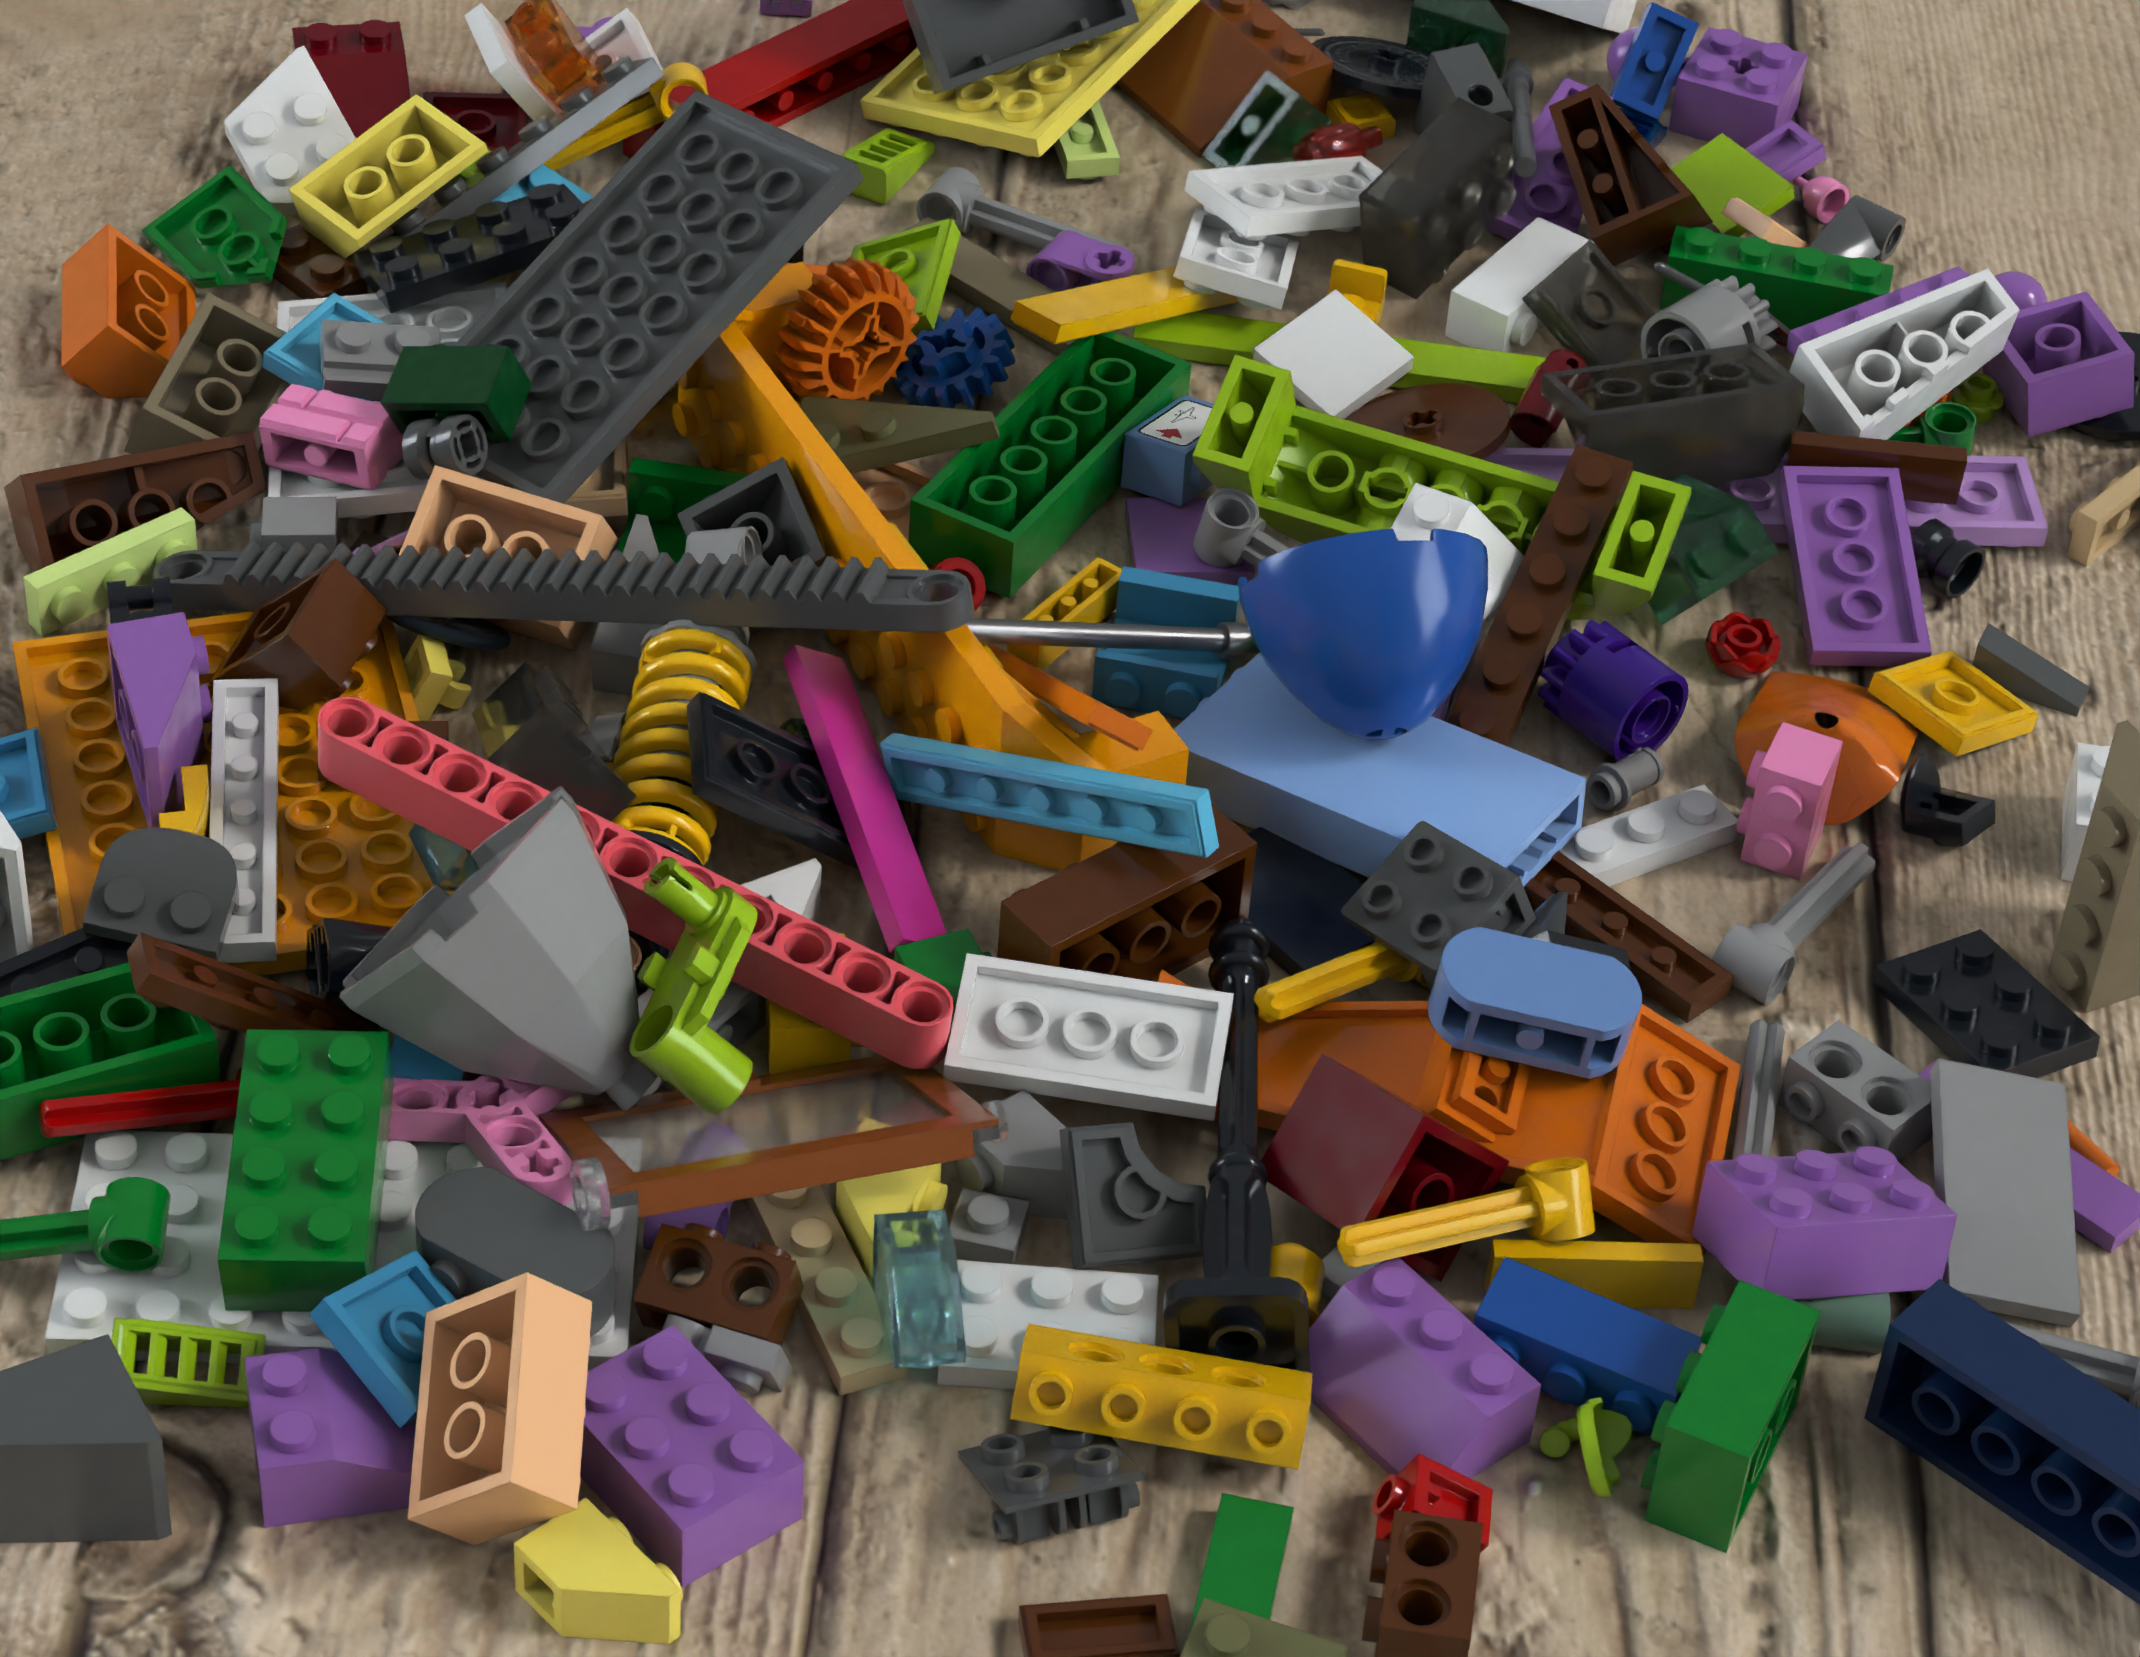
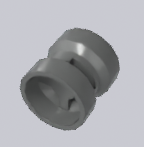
M469 414L449 416L443 421L437 419L413 421L407 426L403 434V459L411 474L420 480L429 479L435 465L466 475L477 474L487 460V437L480 422Z

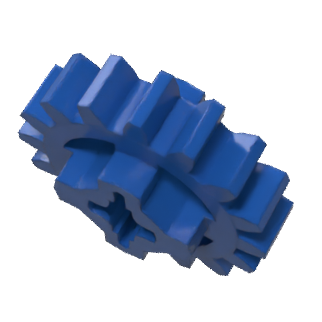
M958 308L955 309L952 317L945 321L938 314L934 330H922L916 336L917 340L907 346L905 352L909 361L899 364L896 369L897 379L893 380L908 405L941 406L942 408L955 409L956 404L963 402L965 407L970 409L974 407L975 396L982 394L983 396L991 397L994 394L990 387L993 382L1007 381L1009 376L1004 367L1015 364L1016 359L1011 351L1015 348V345L1005 325L1001 324L996 314L986 317L982 308H976L968 317H965L962 309Z

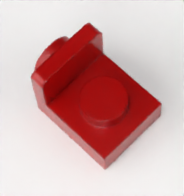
M1419 1453L1397 1475H1388L1380 1484L1372 1506L1373 1513L1377 1515L1375 1537L1390 1540L1394 1510L1483 1523L1481 1553L1489 1546L1493 1489Z

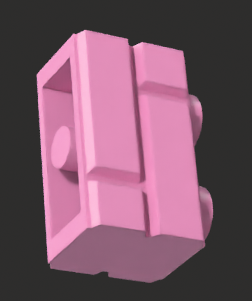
M291 384L278 398V404L273 403L260 418V436L265 462L269 467L374 491L387 476V470H392L403 457V435L379 401L372 402L336 394L329 390L316 391L314 388Z

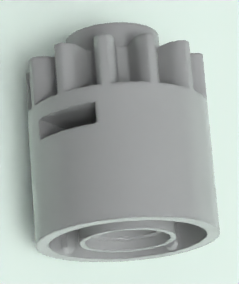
M1730 276L1723 281L1719 279L1713 280L1653 315L1645 323L1641 334V352L1649 374L1668 395H1673L1757 353L1767 359L1766 354L1777 346L1776 342L1767 334L1778 327L1774 320L1769 319L1767 310L1770 304L1768 300H1760L1754 295L1755 287L1752 283H1748L1739 289L1737 278Z

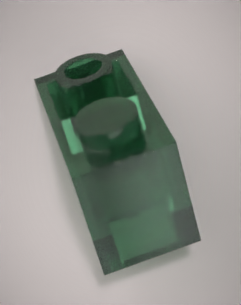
M1416 0L1411 5L1406 45L1431 54L1436 51L1479 43L1497 78L1501 79L1505 71L1511 30L1489 0Z

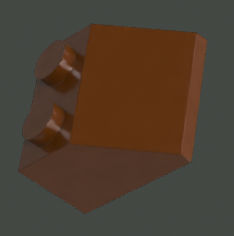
M334 558L256 608L209 681V684L213 687V680L278 678L279 706L302 711L323 697L329 702L343 694L354 681L355 675L351 672V669L377 643L379 637L374 631L387 609Z

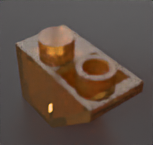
M527 0L515 10L511 17L504 21L531 80L562 111L564 109L560 102L565 97L584 86H588L592 90L605 81L601 74L604 68L597 54L556 0Z

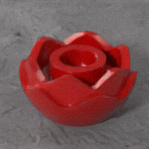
M1733 612L1711 625L1705 640V647L1711 662L1722 673L1733 678L1748 679L1766 672L1776 662L1781 648V640L1774 633L1773 627L1768 620L1748 618L1743 613Z

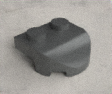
M162 827L142 828L120 836L109 846L101 861L82 922L84 933L133 943L138 934L142 932L218 960L232 912L237 913L239 905L238 879L233 857L224 846L215 840L177 829Z

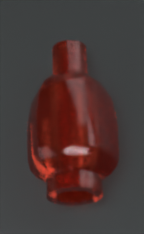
M1350 122L1329 124L1306 133L1302 137L1301 142L1297 143L1293 149V160L1306 161L1351 156L1366 158L1367 150L1382 145L1383 135L1376 126L1361 130L1357 124Z

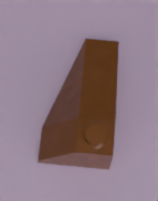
M252 431L23 474L7 484L4 490L18 546L32 571L35 572L181 507L195 519L197 531L264 492L267 488Z

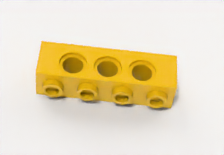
M1028 1323L1020 1354L1010 1419L1299 1470L1311 1403L1313 1373Z

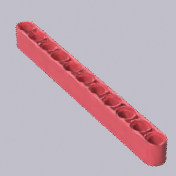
M339 697L324 704L318 713V768L324 777L470 851H473L494 832L551 793L365 700L356 697ZM576 805L626 912L628 930L674 951L685 929V921L658 900L644 892L645 881L651 880L656 885L659 884L648 876L653 868L663 859L673 857L679 862L680 866L711 890L723 886L730 887L751 903L758 911L754 930L735 968L731 981L901 1066L911 1069H927L936 1066L944 1059L948 1047L954 1008L953 997L944 986Z

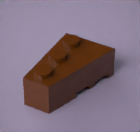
M1598 83L1548 106L1591 238L1613 267L1672 241L1676 225L1692 228L1704 227L1713 223L1693 193L1682 183Z

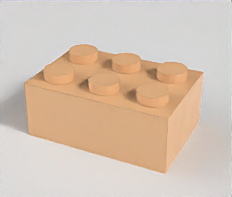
M435 465L399 556L407 545H413L421 556L425 554L429 546H436L444 557L447 556L452 547H459L466 557L470 556L475 547H481L489 558L493 557L498 548H505L512 559H515L521 548H527L535 559L540 557L544 549H551L558 560L562 559L567 550H574L581 560H585L591 550H597L604 561H608L615 551L619 539L600 514ZM483 619L500 628L575 651L587 623L579 621Z
M527 1272L426 1312L408 1520L475 1546L578 1509L583 1428L586 1414L585 1399L592 1301Z

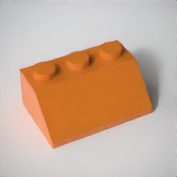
M107 223L62 264L61 368L66 371L74 382L84 387L89 386L106 399L149 397L196 314L195 285Z

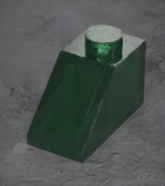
M1266 70L1201 155L1217 168L1300 161L1331 119L1273 73Z

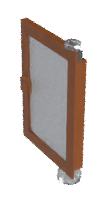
M881 1055L756 1076L752 1072L749 1082L741 1095L728 1108L717 1114H708L677 1090L642 1096L627 1111H623L612 1101L538 1114L540 1122L572 1160L570 1180L573 1203L580 1226L585 1232L608 1228L611 1220V1209L636 1205V1214L640 1218L972 1158L975 1157L974 1143L988 1141L992 1144L1006 1141L1008 1138L1007 1115L1000 1100L988 1101L980 1105L934 1068L911 1069L901 1066Z

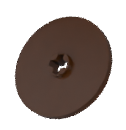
M1449 383L1420 385L1393 391L1367 402L1346 418V420L1482 460L1495 452L1505 442L1511 429L1509 409L1499 396L1479 387Z

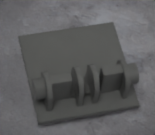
M1050 1426L1049 1429L1022 1436L1016 1434L993 1435L984 1439L980 1446L958 1451L959 1459L1002 1509L992 1513V1525L999 1541L1011 1539L1014 1545L1050 1536L1048 1521L1055 1534L1065 1533L1067 1529L1065 1500L1070 1519L1076 1529L1085 1528L1088 1522L1090 1525L1128 1517L1129 1509L1139 1507L1140 1495L1136 1482L1145 1480L1144 1472L1115 1440L1109 1436Z

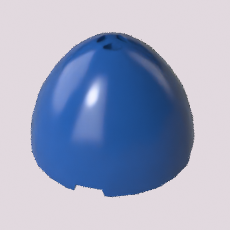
M1393 529L1351 533L1316 540L1284 550L1258 562L1257 577L1249 583L1246 577L1238 579V592L1247 626L1265 664L1300 703L1320 720L1348 735L1371 740L1390 739L1401 736L1422 725L1447 700L1464 674L1481 636L1488 591L1487 548L1480 539L1466 533L1445 529L1431 530L1430 541H1398Z

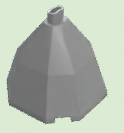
M559 786L494 832L471 852L479 869L452 894H448L435 884L419 898L345 977L342 983L345 989L340 993V998L352 1011L463 1071L591 1095H599L605 1091L623 1111H627L644 1095L658 1076L635 1059L629 1052L631 1038L640 1021L626 912L573 798L562 786Z

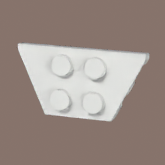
M305 46L295 49L224 120L225 134L255 189L284 216L298 215L288 189L356 139Z

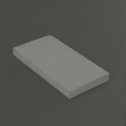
M1939 1058L1930 1070L1935 1195L1957 1214L1942 1281L1963 1295L1975 1300L1988 1311L2072 1327L2081 1316L2066 1084Z

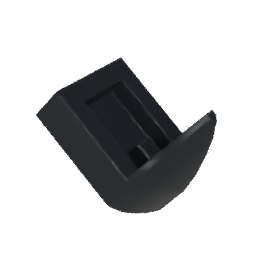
M1926 752L1917 753L1906 774L1900 796V826L1904 832L1931 838L1934 843L1943 847H1960L1968 844L1976 836L1995 824V800L1942 788L1939 773L1932 758Z

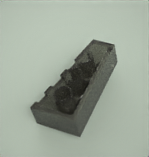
M525 661L472 712L487 760L550 792L562 786L573 798L576 805L612 821L637 795L589 731V726L582 718L583 713L576 706L578 702L571 695L573 691L547 665L538 673Z

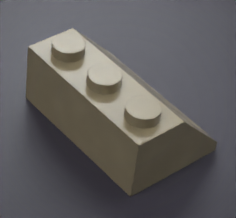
M208 292L146 400L124 451L134 454L252 431L258 451L262 445L259 430L260 418L273 403L278 404V398L291 385L262 368L263 353L287 332Z

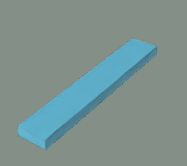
M892 733L880 742L886 772L898 800L1207 858L1219 847L1209 789L899 733Z

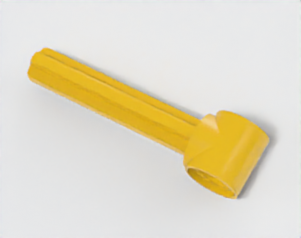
M677 62L669 65L662 71L664 76L649 87V92L630 100L543 164L555 171L660 122H666L683 104L669 98L670 92L675 87L689 85L697 91L708 95L703 73L696 66L686 62Z
M1375 940V943L1261 987L1256 991L1253 1001L1259 1007L1258 1016L1265 1022L1270 1023L1275 1020L1285 1019L1387 977L1398 982L1415 979L1424 987H1428L1417 964Z
M1554 1158L1534 1162L1525 1167V1175L1518 1177L1513 1189L1344 1226L1340 1231V1237L1337 1239L1338 1251L1342 1254L1345 1265L1355 1268L1524 1229L1534 1239L1542 1241H1563L1588 1236L1595 1232L1588 1162L1582 1158Z

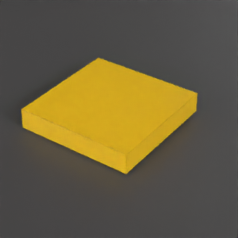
M1953 650L1874 673L1867 690L1955 757L2031 733L2039 716L2034 709Z

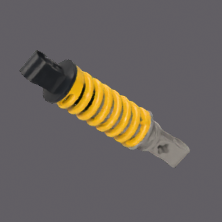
M752 526L691 532L687 537L685 553H691L698 564H702L708 553H714L722 564H726L731 554H738L745 565L751 563L755 554L763 556L759 535ZM691 620L669 621L668 624H662L660 628L651 629L641 642L640 650L642 654L638 663L639 673L635 677L631 694L632 699L628 703L625 724L622 727L618 743L619 749L615 753L612 775L608 780L605 801L602 804L599 816L703 867L709 859L712 846L710 839L715 834L718 821L716 813L721 807L693 794L686 706L698 692H701L742 711L745 708L748 693L754 685L755 678L753 672L756 669L757 663L751 649L747 647L750 634L748 627L697 625ZM628 930L629 936L637 942L641 949L642 958L639 966H643L645 960L654 952H657L666 960L668 959L669 949Z

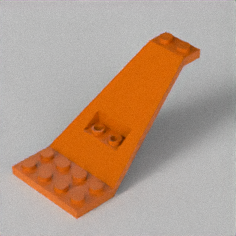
M1161 970L1151 980L1188 986L1164 970ZM1429 1000L1324 1002L1285 1019L1275 1020L1270 1023L1265 1022L1258 1016V1127L1278 1131L1323 1053L1509 1160L1510 1162L1499 1182L1515 1185L1518 1177L1525 1175V1167L1534 1162L1554 1158H1582L1588 1162L1592 1205L1597 1213L1607 1217L1647 1243L1700 1244L1692 1236L1706 1165L1707 1161L1724 1159L1741 1065L1642 1003L1626 1052L1620 1064L1607 1074L1589 1079L1456 1049L1448 1044L1432 1026L1428 1015ZM1219 1092L1215 1110V1117L1219 1118ZM1701 1245L1702 1254L1705 1256L1707 1250Z

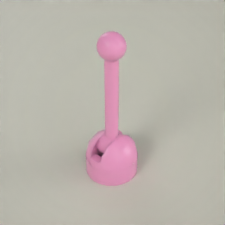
M1799 176L1790 182L1803 191L1802 198L1805 210L1822 223H1829L1849 201L1850 194L1848 188L1831 177L1819 176L1808 182Z

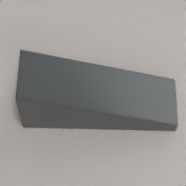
M1988 623L1977 645L1973 666L2018 698L2077 717L2087 696L2089 686Z

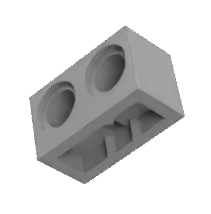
M1840 1020L1836 1021L1788 1057L1777 1104L1843 1149L1845 1153L1856 1152V1149L1862 1146H1874L1890 1151L1900 1163L1931 1139L1933 1131L1930 1082Z

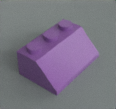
M1394 1258L1383 1261L1342 1285L1309 1329L1310 1373H1313L1311 1402L1389 1475H1397L1420 1453L1460 1474L1473 1478L1530 1442L1541 1384L1402 1259Z

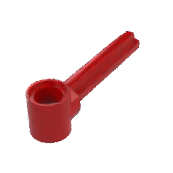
M242 1066L237 1071L236 1080L45 1100L39 1105L40 1129L44 1137L54 1138L235 1118Z

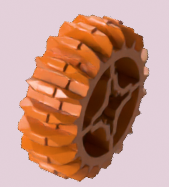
M849 257L842 265L831 262L827 268L826 275L813 273L812 285L807 291L798 290L800 299L796 306L785 310L790 317L788 324L777 331L784 342L775 351L782 360L778 371L785 376L786 381H788L787 385L793 388L795 394L801 398L810 396L868 401L870 394L882 396L884 383L888 379H897L895 371L899 364L909 361L905 354L907 346L917 340L911 329L920 319L913 311L917 299L910 294L908 290L909 285L904 283L899 275L876 261L871 262L868 259L856 260Z

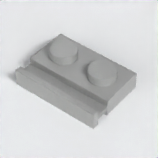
M322 319L319 337L323 390L354 398L382 400L403 346H432L441 344L440 327Z

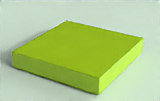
M1723 133L1670 168L1693 193L1712 219V224L1719 229L1721 234L1740 237L1747 232V230L1721 213L1731 197L1734 199L1736 197L1740 198L1768 217L1795 199L1794 187L1791 183Z

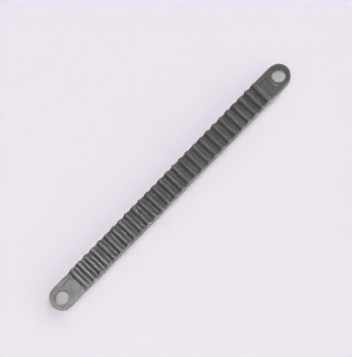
M250 541L243 551L189 550L178 552L162 559L155 565L153 570L154 578L170 577L172 604L175 609L255 611L258 606L336 558L387 609L385 613L387 616L408 615L419 617L668 624L669 621L691 620L694 624L708 626L934 633L959 628L966 624L974 614L970 582L965 575L948 570L889 569L882 558H875L870 568H865L857 557H851L844 568L840 567L833 556H827L822 566L817 567L809 556H803L799 564L793 566L785 555H779L774 565L770 566L762 555L755 554L749 565H745L738 554H731L726 564H722L714 553H708L702 564H698L691 553H684L680 561L675 563L667 552H661L656 561L651 562L643 551H637L632 561L628 562L620 551H614L609 560L604 561L597 550H591L585 560H581L574 550H567L562 559L558 560L551 549H544L540 557L535 559L527 548H521L515 559H512L505 548H498L493 557L489 558L481 547H475L469 557H466L459 547H452L447 556L444 557L436 546H429L425 554L421 556L413 545H407L399 556L391 545H384L378 555H376L368 544H362L355 554L350 551L346 544H339L331 554L323 543H317L312 551L308 553L300 542H295L288 552L278 542H272L264 552L256 541Z

